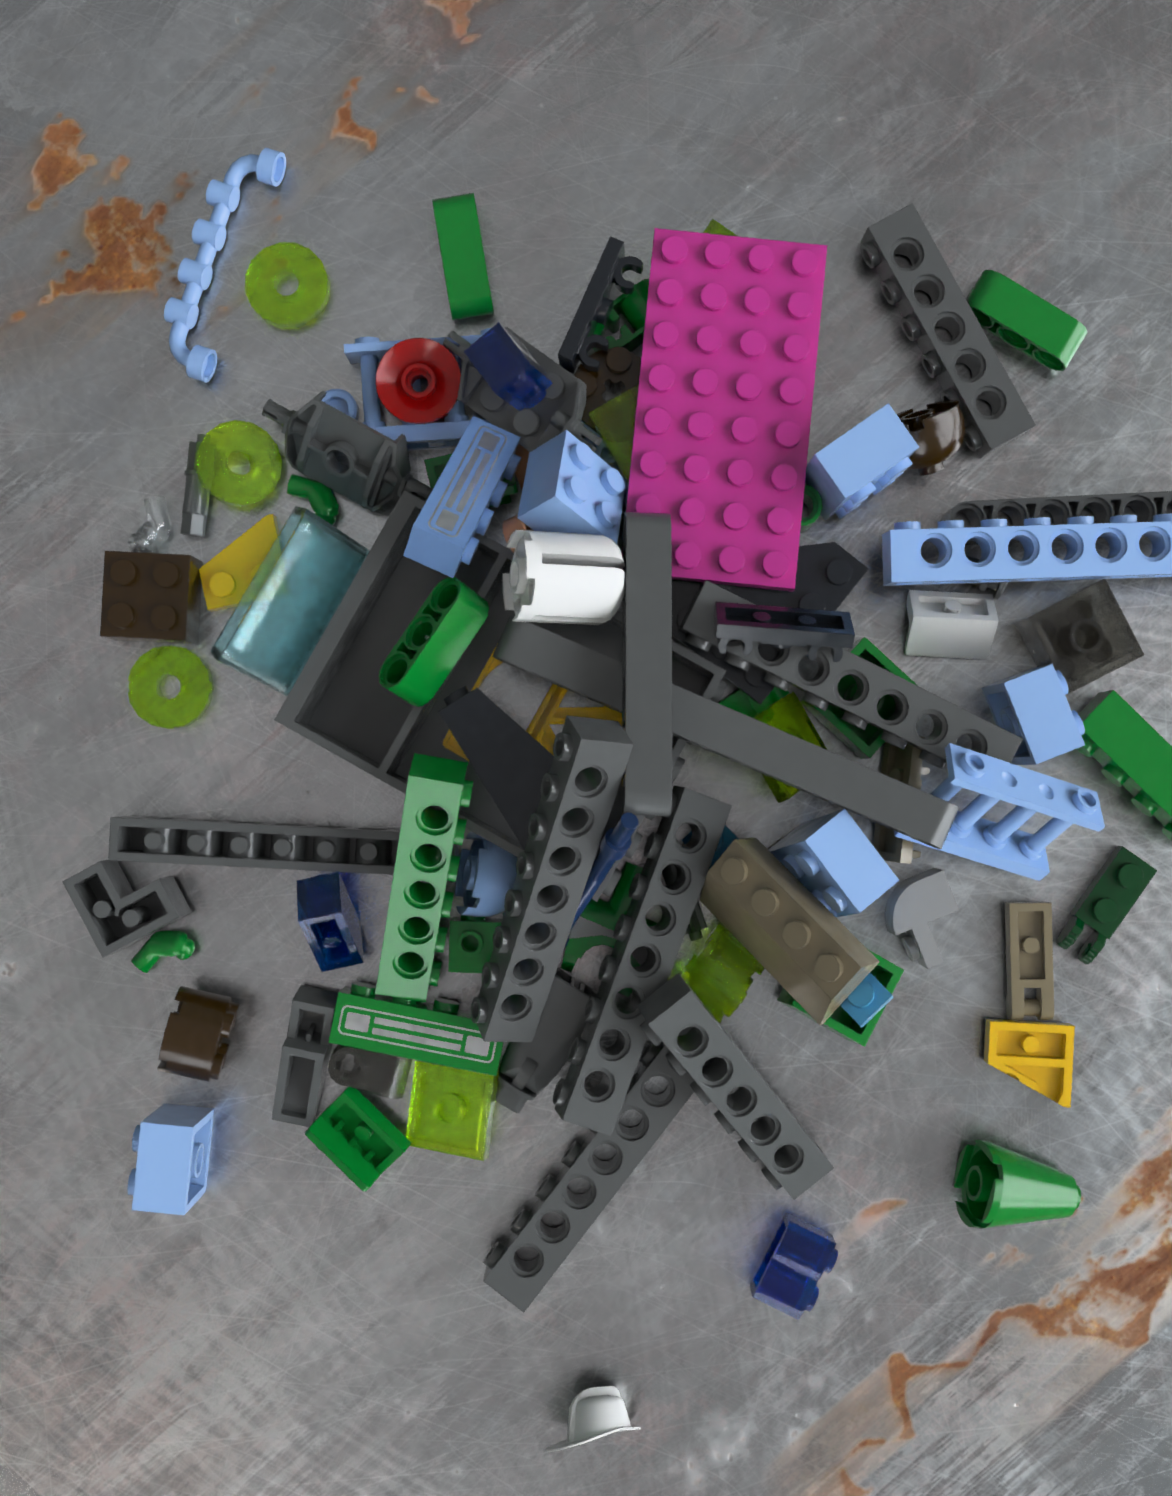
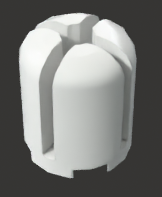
M515 530L511 534L506 548H515L510 566V573H503L502 581L505 610H514L515 612L512 621L600 625L611 620L616 614L625 594L626 574L622 570L625 567L622 553L614 540L604 535Z

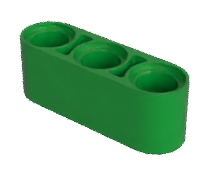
M474 193L433 199V209L453 321L494 314Z
M984 270L966 298L984 330L1043 366L1055 371H1064L1088 332L1086 327L1077 319L1005 275L993 270Z
M447 577L441 580L429 594L383 662L378 676L382 687L412 706L420 707L427 704L434 697L485 622L489 611L488 602L456 577Z

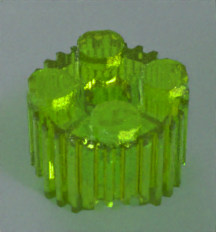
M717 924L705 939V946L699 954H693L679 974L715 1019L721 1023L723 1015L731 1016L744 1001L748 994L746 991L753 982L751 976L755 972L761 975L765 968L727 928Z

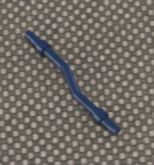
M624 813L616 826L610 828L601 840V851L593 862L571 930L615 861L622 859L632 843L631 836L639 824L638 818L634 814ZM568 936V939H567V942H566V945H565L564 949L566 948V946H567V944H568V942H569V936Z

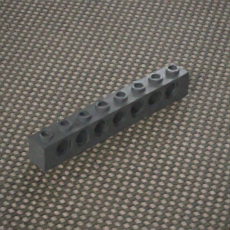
M707 580L701 583L679 627V630L687 633L685 642L705 652H708L711 646L718 649L713 616L715 602L755 605ZM734 640L727 643L725 662L748 672L750 666L766 672L763 678L765 682L786 692L789 686L792 685L805 692L802 698L805 702L826 711L830 704L844 711L841 718L843 721L862 730H865L867 725L870 724L883 731L880 737L883 741L904 750L908 743L922 750L918 758L940 769H943L945 763H947L945 747L949 743L956 744L957 739L963 734H967L971 738V750L1011 763L1023 738L843 649L841 660L833 662L831 647H820L817 650L815 659L818 663V672L814 678L806 681L799 675L798 664L804 656L808 655L807 647L792 646L785 649L779 648L777 657L771 661H766L760 656L758 651L760 641H752L753 649L749 655H743L742 640ZM850 675L856 681L857 690L853 697L844 700L840 697L837 686L842 677ZM888 694L894 699L895 711L889 718L883 719L877 712V703L881 697ZM928 714L934 723L933 731L929 736L921 738L916 731V724L921 716Z
M567 715L562 733H558L555 737L553 745L554 758L550 771L542 778L541 799L537 812L533 813L529 819V837L525 850L518 855L516 862L517 875L513 888L509 889L506 893L504 901L505 913L501 925L495 928L493 934L494 948L489 962H486L482 969V986L479 995L474 997L471 1004L472 1021L477 1023L484 1042H533L634 745L618 721Z
M673 786L670 816H661L662 819L657 832H652L647 839L643 853L644 857H647L642 873H637L634 876L629 888L628 896L632 898L626 915L621 914L615 925L613 937L617 940L611 956L606 955L601 963L598 979L602 981L596 997L591 996L586 1004L583 1014V1020L586 1021L581 1038L576 1037L572 1042L568 1054V1062L571 1065L566 1079L561 1078L558 1081L553 1094V1104H556L554 1109L563 1121L609 1136L612 1135L647 1039V1035L640 1027L645 1018L637 1005L664 985L670 977L732 805L685 787ZM688 823L692 830V836L688 843L680 846L676 840L677 829L682 824ZM674 864L677 869V877L672 884L664 886L661 882V872L667 865ZM660 905L662 909L661 920L654 926H648L645 919L647 911L652 906ZM645 946L647 949L645 962L640 966L632 967L630 963L632 952L638 947ZM624 988H631V1001L624 1007H616L615 997L617 993ZM616 1029L618 1034L616 1042L608 1048H601L600 1038L602 1034L607 1030ZM602 1071L603 1077L598 1086L591 1089L584 1087L585 1079L591 1072Z
M116 816L110 818L108 860L393 875L400 830ZM424 844L428 847H436L432 844ZM454 844L452 855L459 856L460 845Z
M692 1027L683 1029L678 1036L687 1034ZM724 1029L734 1041L732 1035L726 1029ZM651 1042L640 1056L639 1061L643 1065L632 1077L612 1135L609 1136L589 1129L591 1132L582 1144L575 1141L561 1159L565 1166L555 1178L551 1174L548 1175L535 1193V1196L539 1199L531 1210L528 1211L523 1208L515 1217L509 1227V1230L513 1233L504 1245L498 1241L486 1255L483 1261L487 1266L483 1282L523 1313L694 1093L690 1084L695 1080L688 1072L683 1076L677 1073L665 1056L670 1050L663 1042L658 1046ZM716 1057L707 1060L703 1066L712 1063ZM654 1076L664 1077L669 1082L666 1091L658 1095L649 1093L645 1089V1085L650 1078ZM625 1111H638L643 1116L641 1123L634 1128L623 1126L619 1118ZM602 1144H609L617 1151L615 1157L609 1161L597 1159L593 1152L596 1147ZM575 1178H583L590 1183L591 1187L584 1194H574L567 1185ZM549 1212H557L563 1216L565 1221L561 1226L551 1228L543 1223L542 1217ZM530 1246L539 1255L532 1261H524L517 1256L516 1251L520 1247Z

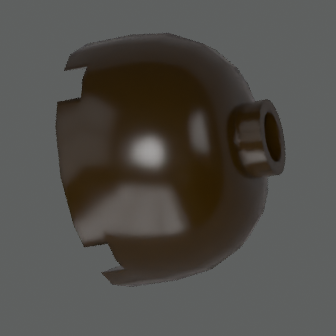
M959 401L935 402L927 404V409L913 412V409H909L897 414L919 446L909 457L913 464L906 470L918 469L920 476L933 474L943 470V461L956 454L963 443L965 435L964 417Z

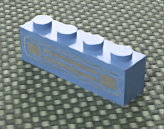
M472 417L413 524L404 551V557L451 578H454L461 562L467 565L471 563L480 542L474 536L476 533L482 536L485 535L494 511L490 510L489 507L490 505L496 508L499 507L508 486L507 483L503 482V479L512 481L522 457L515 454L521 437L480 418Z

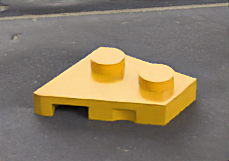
M274 514L266 515L199 569L208 611L213 612L292 595L277 518Z
M986 1019L984 1061L1059 1105L1071 1108L1075 1026L1070 1023Z

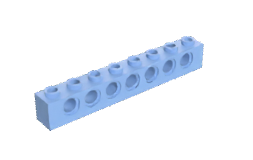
M1172 513L1153 515V522H1137V515L1111 516L1110 523H1094V516H1076L1067 518V524L1051 525V518L1049 517L1024 519V526H1007V519L981 520V527H964L963 520H946L937 522V528L921 529V522L906 521L894 523V530H889L882 534L883 586L1172 577ZM1142 535L1146 536L1152 543V552L1149 557L1145 556L1139 548V541ZM1098 537L1104 538L1109 544L1110 551L1107 558L1101 557L1096 551L1095 543ZM1055 538L1061 539L1066 544L1067 554L1063 560L1057 558L1052 552V542ZM1011 539L1018 540L1023 545L1024 556L1021 561L1014 560L1008 552V544ZM968 540L976 542L981 548V558L977 563L970 561L965 555L964 547ZM924 542H931L937 547L939 557L935 564H930L922 558L921 546Z

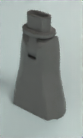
M557 968L533 1042H509L496 1076L499 1083L492 1092L491 1097L515 1113H520L527 1100H534L568 1061L572 1042L576 1037L581 1038L586 1021L583 1020L586 1004L591 996L596 997L598 992L584 983H581L576 988L574 986L575 978L560 968Z

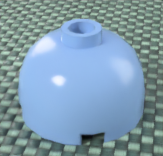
M471 831L466 839L474 841L470 850H461L458 875L455 883V896L463 897L464 906H456L460 915L491 917L505 911V896L507 891L513 888L517 875L516 862L518 857Z

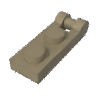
M1047 901L1005 902L1007 971L1005 1011L1007 1019L1023 1020L1024 1016H1036L1038 1020H1051L1054 1017L1052 903ZM1024 988H1036L1035 999H1024Z

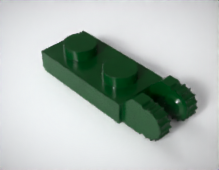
M1117 846L1070 912L1072 917L1063 928V931L1060 932L1056 940L1057 945L1064 950L1070 948L1082 933L1084 925L1088 926L1093 932L1079 951L1078 960L1086 965L1092 963L1105 946L1106 939L1112 937L1157 870L1125 847Z

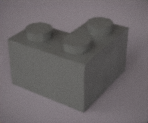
M99 861L62 881L102 958L117 953L192 913L173 875L159 878L134 892L118 861Z

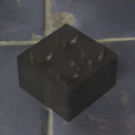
M1105 578L1088 584L1014 622L1036 666L1053 664L1055 671L1059 670L1063 674L1068 685V694L1145 655Z

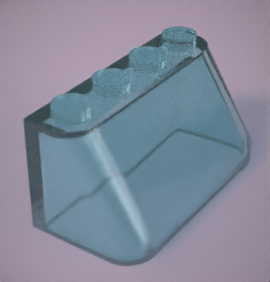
M295 506L210 650L211 655L217 661L288 696L370 550L308 509Z

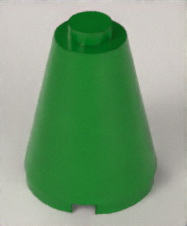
M977 1139L974 1140L976 1142L975 1145L967 1144L959 1156L955 1170L954 1188H962L963 1202H955L961 1220L968 1227L982 1229L1068 1218L1080 1205L1081 1190L1072 1175L987 1140Z

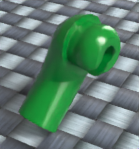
M292 474L288 482L287 494L309 500L315 512L313 520L318 526L331 527L334 525L336 516L339 514V504L332 489L316 480Z
M180 930L158 931L148 939L131 959V962L142 972L148 973L162 956H176L180 960L188 959L195 950V942L188 938L185 932Z

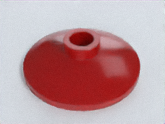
M410 338L395 344L384 354L376 372V389L382 404L394 417L411 424H427L445 416L456 404L461 372L453 354L442 344L426 338ZM420 378L428 381V387L422 392L413 389V383Z

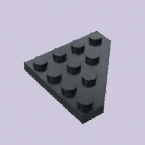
M836 542L799 546L796 583L793 592L722 584L715 585L755 605L836 611L869 568ZM672 579V636L692 652L726 670L724 677L761 705L775 687L763 680L766 672L750 666L748 672L743 671L724 661L727 653H720L719 649L713 646L710 647L708 652H705L684 641L687 633L679 630V627L702 582ZM761 641L758 645L759 654L764 660L771 661L777 657L779 648L773 647L770 644H761Z

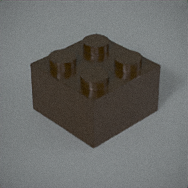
M105 551L100 636L115 641L199 645L202 591L199 569L203 566V562L191 555Z

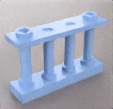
M487 328L481 330L480 335L461 337L470 344H476L502 330V328ZM360 337L355 339L353 344H344V353L350 364L360 363L363 424L394 441L401 434L405 435L408 451L456 448L471 421L469 416L465 415L464 403L460 400H457L454 407L448 412L444 422L411 424L402 421V425L386 426L385 422L381 421L380 398L376 389L377 362L381 361L384 354L391 347L403 340L380 342V339L377 337ZM450 337L426 338L434 340L442 345L444 339L446 338L450 342L455 344L457 347L460 346ZM450 351L455 357L461 372V358ZM420 379L413 383V389L421 392Z
M949 743L945 747L948 777L931 795L948 802L962 788L980 794L962 811L957 812L942 849L929 846L894 831V836L1040 881L1050 873L1045 848L1072 824L1098 832L1104 829L1105 825L1096 791ZM1000 800L1017 805L998 823L981 818ZM1036 812L1053 817L1034 834L1017 830Z

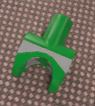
M626 861L621 871L622 875L609 901L601 898L597 902L593 899L590 900L569 934V942L564 952L561 969L571 973L577 959L582 958L584 953L593 946L605 945L614 949L617 940L613 937L615 925L620 915H626L632 900L628 896L631 882L637 873H642L643 867ZM645 918L648 926L657 924V922ZM645 946L638 947L632 952L630 957L632 967L640 966L645 962L647 958ZM624 988L618 993L629 997L632 989Z

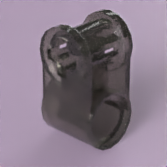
M337 1045L328 1062V1072L335 1083L342 1086L369 1091L382 1097L400 1099L404 1097L413 1059ZM346 1054L354 1056L355 1064L351 1071L343 1069V1060Z

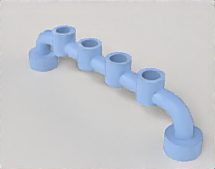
M264 148L260 155L249 154L242 156L230 165L223 182L212 179L208 184L206 202L208 205L214 206L209 221L198 219L193 226L192 241L194 244L200 245L195 260L184 258L180 263L178 280L180 283L186 284L181 300L174 297L169 298L164 308L165 321L172 323L168 341L171 353L178 363L186 367L187 376L207 383L211 380L216 370V351L201 345H195L190 351L186 346V337L189 329H192L197 323L199 315L198 303L203 290H206L211 283L213 274L211 266L216 252L220 251L224 246L226 240L225 227L230 213L234 212L239 204L240 184L245 175L256 172L259 182L275 187L279 186L286 170V156L283 152Z

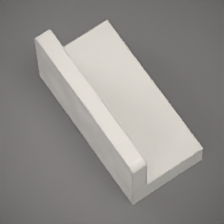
M909 590L906 600L909 618V629L904 646L906 655L965 659H987L989 657L999 622L993 594Z

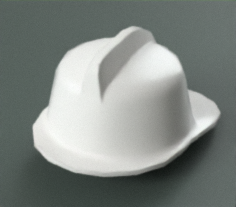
M616 1387L587 1388L582 1390L573 1399L569 1407L567 1439L545 1448V1453L578 1446L614 1432L638 1430L641 1427L631 1426L625 1403Z

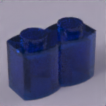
M786 1212L749 1286L752 1297L797 1320L800 1319L805 1310L810 1312L818 1299L819 1287L816 1286L818 1280L824 1272L829 1274L832 1271L838 1257V1250L835 1249L836 1242L833 1235Z

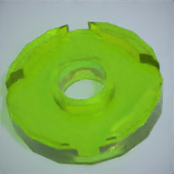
M278 242L263 248L251 260L245 274V292L251 307L265 322L279 328H299L306 325V322L314 317L317 318L323 312L330 296V279L322 261L309 248L295 242ZM286 276L295 277L299 281L297 290L291 295H281L277 292L279 281Z
M233 420L220 423L204 436L196 451L195 468L200 483L217 500L227 505L243 507L258 503L273 492L281 477L282 459L278 445L267 431L251 422ZM231 453H242L248 458L250 468L247 474L237 475L229 469L227 461Z
M171 645L155 647L149 650L136 661L130 670L128 679L130 681V692H128L130 704L139 717L153 726L167 729L187 727L200 719L211 705L214 692L212 673L201 657L186 648ZM174 675L180 681L181 689L175 698L167 699L161 693V682L164 678Z

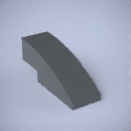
M300 985L292 1000L287 1038L282 1046L271 1120L310 1127L316 1120L333 1044L328 1042L338 992Z

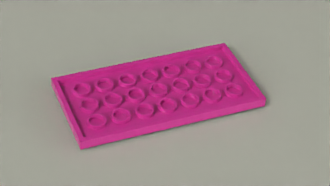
M654 228L626 512L668 513L671 515L673 580L693 582L707 580L713 584L792 592L795 589L828 245Z

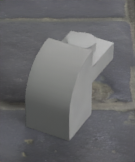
M932 868L905 879L892 891L885 907L887 931L894 935L906 932L907 936L902 938V942L912 962L917 960L920 965L927 969L944 963L928 922L959 910L944 871Z

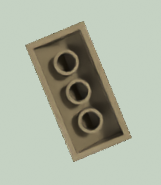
M757 838L735 839L708 870L700 901L819 1025H822L880 962Z

